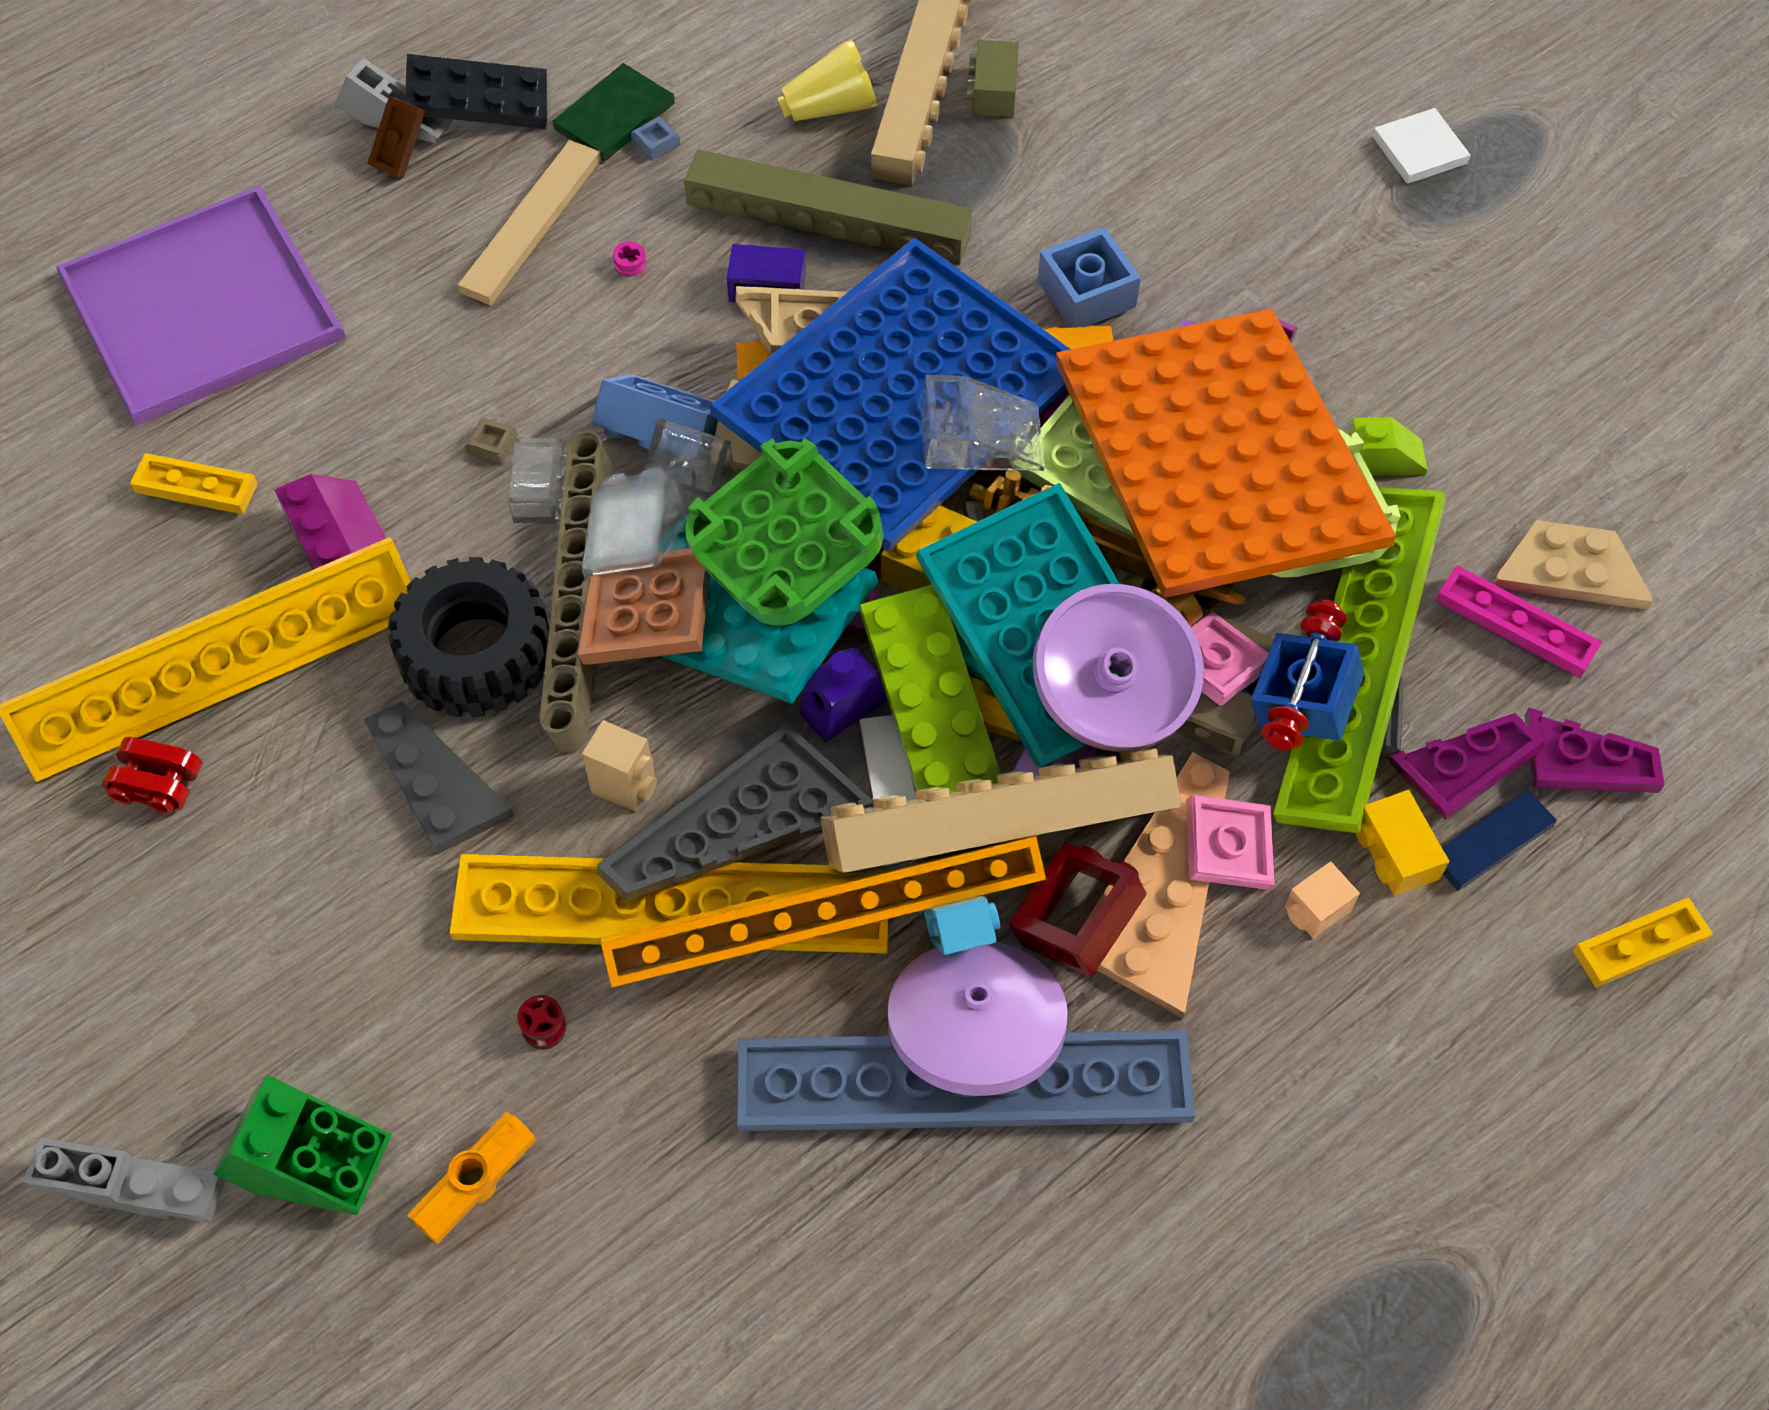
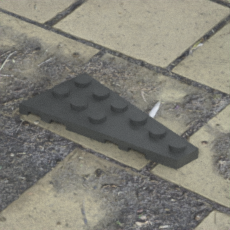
M786 723L597 865V874L622 899L628 902L822 830L820 817L831 815L830 807L856 803V805L863 804V808L873 807V802L868 795Z

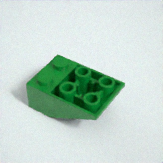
M266 1075L251 1095L213 1175L254 1194L357 1215L392 1134Z

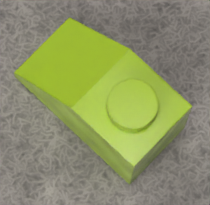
M1393 417L1353 418L1348 435L1352 436L1356 432L1363 440L1364 445L1360 454L1372 476L1426 475L1427 465L1422 439Z

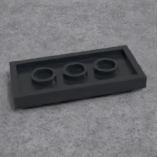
M407 54L405 102L425 110L424 117L546 129L547 69Z

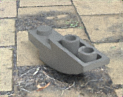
M40 1137L23 1183L50 1193L124 1212L174 1221L175 1217L211 1223L225 1180L213 1175L214 1171L138 1159L133 1158L126 1151Z

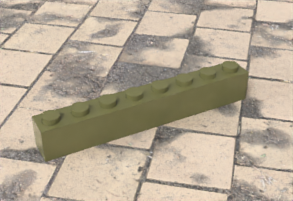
M697 149L684 178L686 203L690 206L899 251L915 237L945 260L957 265L961 264L971 235V208Z

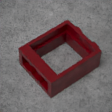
M1064 842L1044 871L1046 880L1038 881L1008 924L1021 946L1092 978L1147 893L1138 877L1139 872L1129 863L1118 860L1115 863L1103 858L1100 853L1091 847L1082 846L1079 848ZM1078 872L1113 886L1080 937L1045 922Z

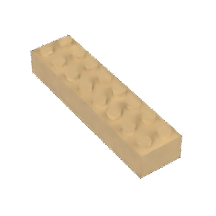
M1157 748L1119 752L1120 760H1116V756H1094L1079 759L1080 767L1075 768L1074 764L1063 765V763L1038 767L1039 775L1033 776V772L1022 773V771L997 775L998 783L991 784V780L981 781V779L956 783L957 791L949 792L948 788L940 789V787L920 789L914 791L915 799L906 800V796L898 797V795L878 797L872 799L873 807L863 808V804L856 805V803L830 807L831 815L820 817L829 868L846 873L1182 807L1173 755H1158Z

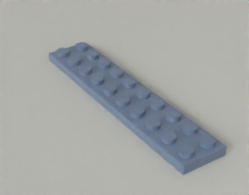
M1187 1030L1066 1032L1061 1052L1046 1072L1024 1087L990 1096L957 1094L929 1084L914 1074L903 1063L893 1047L890 1036L738 1039V1132L1193 1123L1195 1119Z

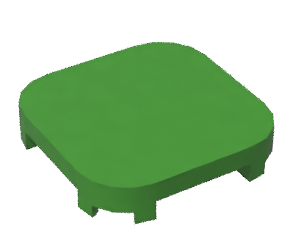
M774 438L760 445L762 451L760 457L705 502L697 497L688 507L690 514L685 526V538L694 557L752 617L764 624L782 626L793 624L808 616L871 563L880 552L884 539L879 510L870 496L865 498L819 454L817 446L805 438L802 442L790 440L775 443Z

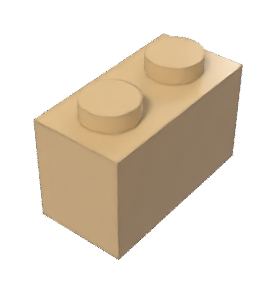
M602 720L582 752L591 793L636 813L642 801H648L652 797L657 785L648 739Z

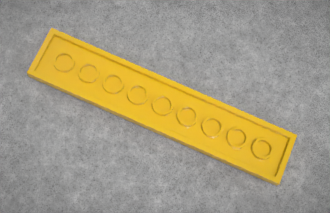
M389 537L0 704V717L35 781L38 782L120 746L125 737L138 738L389 628L390 614L396 611L394 603L401 593H408L406 586L411 580L393 540Z
M461 854L450 936L452 940L601 945V937L886 867H872L841 873L829 868V865L733 862L626 902L597 874V865L606 858ZM889 919L765 950L887 954Z

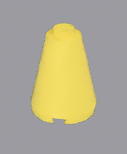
M852 39L839 45L781 88L783 96L778 97L777 100L785 118L791 116L793 121L796 122L866 110L877 106L871 81L867 71H864L860 62V54Z

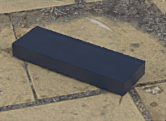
M1528 789L1442 847L1450 861L1443 875L1459 891L1553 828L1557 820Z

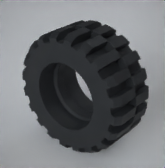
M469 557V561L460 562L459 558L447 560L448 565L437 568L434 565L424 571L425 576L423 578L415 577L406 586L408 593H401L394 603L396 611H393L389 617V643L404 683L408 685L410 692L418 700L425 701L427 707L435 711H441L444 707L447 715L462 717L463 712H470L471 717L485 716L484 711L495 709L497 713L508 709L506 704L512 700L516 703L520 702L528 696L526 689L529 686L533 689L537 687L543 678L541 670L545 671L549 624L538 589L532 581L526 580L524 573L514 567L507 570L506 563L491 559L490 563H485L482 557ZM489 619L507 627L495 644L479 653L463 656L451 655L436 648L442 636L449 629L467 620Z

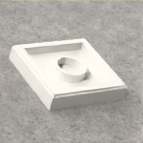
M1435 108L1375 127L1372 135L1406 184L1466 165L1471 156Z

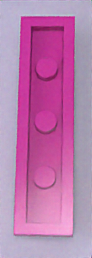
M1456 565L1440 589L1435 600L1441 605L1580 679L1602 644V641L1458 565Z

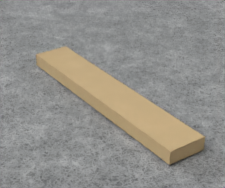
M571 140L567 142L459 282L458 288L461 294L490 306L493 304L601 161L600 151Z

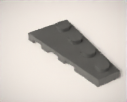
M403 701L364 719L436 854L513 817L511 808Z

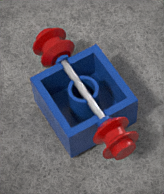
M1322 600L1308 605L1306 609L1308 617L1301 622V630L1308 637L1276 633L1251 699L1259 726L1262 728V735L1267 739L1269 745L1275 749L1288 751L1300 747L1303 744L1302 735L1341 741L1364 671L1357 644L1338 642L1342 636L1340 628L1346 624L1347 616L1340 606L1332 601Z

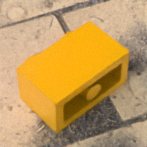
M1410 790L1364 805V818L1360 834L1356 833L1359 843L1364 848L1369 849L1375 860L1374 865L1378 878L1383 884H1388L1394 896L1440 880L1450 861Z

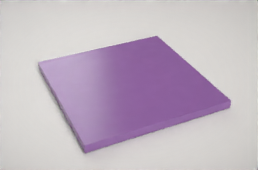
M260 185L56 266L135 426L346 338L344 329Z

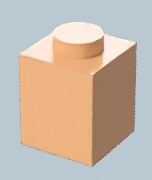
M1330 861L1291 889L1285 908L1292 923L1301 930L1305 929L1314 939L1352 911L1360 892Z

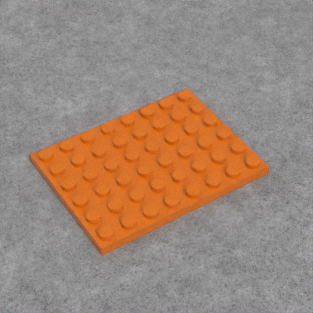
M1272 308L1056 353L1055 364L1163 599L1393 546L1396 538L1395 532Z

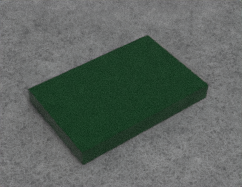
M622 63L553 119L554 130L571 141L600 151L601 160L605 162L632 140L631 132L657 118L675 103L674 94L625 63Z

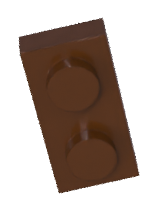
M389 96L367 164L395 177L404 178L425 110L396 97Z

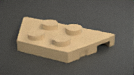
M736 286V302L768 353L772 355L847 292Z
M1541 520L1535 521L1499 571L1494 581V585L1506 590L1648 610L1652 603V595L1616 531Z

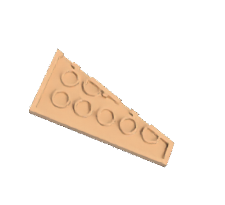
M1194 752L1177 776L1182 807L1155 812L1124 860L1139 872L1138 877L1147 895L1096 970L1181 1019L1184 1018L1209 887V882L1189 880L1186 800L1191 795L1225 799L1230 771ZM1108 885L1077 934L1078 937L1087 927L1113 886Z

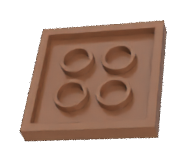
M690 548L592 562L578 656L583 665L702 651L710 574L698 563Z

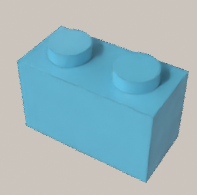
M983 896L923 910L930 944L944 955L997 942L994 930L1000 929L998 912L995 904H988L987 898Z

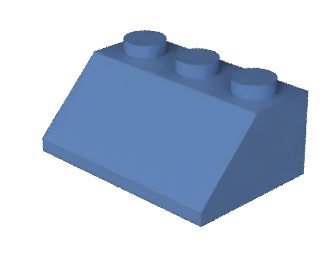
M627 374L602 380L592 424L604 428L603 433L608 436L625 439L627 435L639 439L638 445L644 448L660 450L663 447L674 451L673 456L675 458L695 462L697 458L710 455L713 449L718 420L710 415L713 400L633 374Z

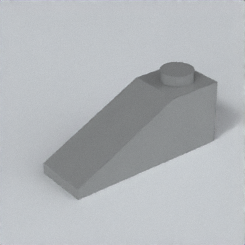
M362 58L346 76L335 105L363 124L379 128L388 97L392 96L405 101L406 87ZM423 117L417 139L436 143L450 126L453 119Z

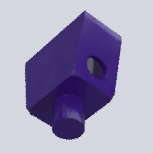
M855 647L836 652L832 655L829 662L814 672L805 685L800 711L801 716L826 743L887 701L880 675Z

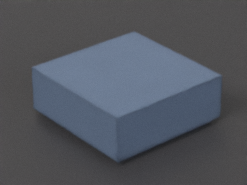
M659 116L631 132L632 142L651 161L680 146L679 135Z

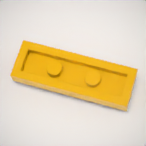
M145 453L130 485L134 493L244 515L258 483L253 474Z
M1688 897L1578 943L1573 949V953L1595 988H1598L1706 942L1713 933Z

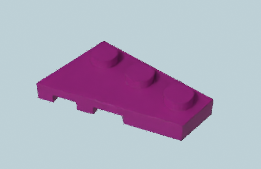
M1530 707L1527 709L1524 715L1525 723L1544 740V748L1530 758L1533 788L1660 793L1664 787L1659 748L1612 733H1607L1603 736L1581 729L1580 723L1565 719L1564 723L1543 717L1542 711Z
M1516 713L1469 728L1463 735L1445 741L1439 738L1427 742L1424 748L1409 753L1401 751L1390 755V764L1447 820L1544 748V740Z

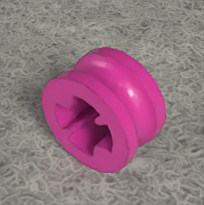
M626 241L614 248V268L618 274L631 277L642 273L646 267V255L641 244ZM627 256H630V258H631L632 260L635 259V261H634V262H629L628 259H624V258L627 257Z

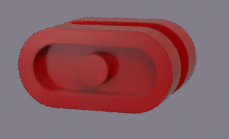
M125 737L116 753L117 759L125 764V767L111 766L102 785L108 791V797L118 803L130 805L134 801L147 804L155 811L170 814L172 810H182L190 794L189 789L180 783L181 780H196L203 763L197 755L183 748L135 737Z

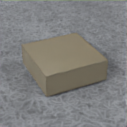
M481 418L465 445L467 454L502 465L518 437L517 429Z

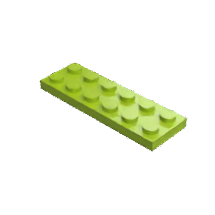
M928 585L860 604L859 611L915 789L940 787V789L948 788L949 792L957 791L956 783L974 779H981V781L991 780V784L998 783L997 775L1001 773L951 618L933 586Z

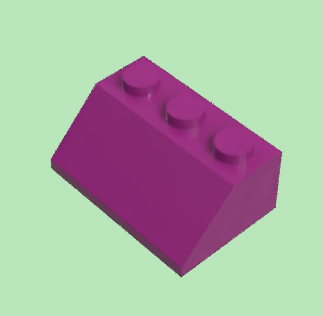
M309 474L274 489L284 515L312 570L386 539L356 481Z

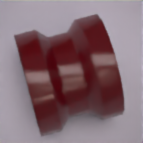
M536 995L525 1000L519 1007L517 1014L518 1025L527 1044L533 1048L544 1050L556 1046L564 1038L566 1021L562 1014V1009L555 999L546 995ZM546 1024L550 1025V1027H546L538 1031L540 1026H544Z

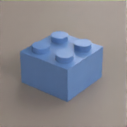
M1105 227L1040 251L1037 281L1069 328L1086 327L1136 308L1141 277Z

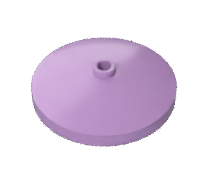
M1104 584L1093 586L1067 598L1053 611L1041 629L1033 655V675L1036 689L1049 715L1072 737L1089 746L1107 751H1138L1167 739L1191 715L1197 705L1203 686L1204 665L1202 652L1188 622L1180 612L1163 598L1145 589L1130 585ZM1109 669L1116 671L1117 674H1112Z
M995 942L947 955L933 948L914 959L895 981L888 1002V1030L893 1047L900 1059L914 1074L924 1081L940 1089L957 1094L990 1096L1024 1087L1036 1080L1051 1067L1061 1052L1065 1041L1068 1014L1067 1003L1060 984L1048 968L1039 960L1018 948Z

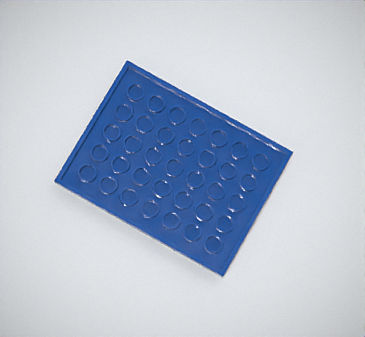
M914 237L711 404L710 415L761 454L760 445L773 438L775 443L790 440L802 442L804 438L814 443L819 454L865 498L870 496L878 507L884 533L882 547L890 551L1067 390L1055 362L1057 352L1071 349Z

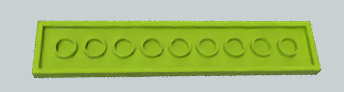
M1378 487L1387 506L1397 505L1401 516L1397 523L1394 544L1388 547L1383 555L1375 560L1343 567L1334 598V603L1338 604L1347 616L1346 624L1340 628L1342 636L1338 642L1357 644L1364 675L1341 741L1302 735L1303 744L1291 750L1273 813L1276 823L1360 834L1364 818V805L1368 803L1446 504L1445 491Z

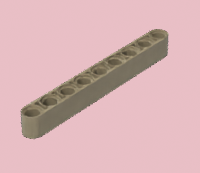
M587 431L574 436L569 442L567 449L540 711L541 726L556 749L566 753L580 749L587 741L595 664L583 665L578 656L592 562L604 560L612 476V461L601 438L596 433Z

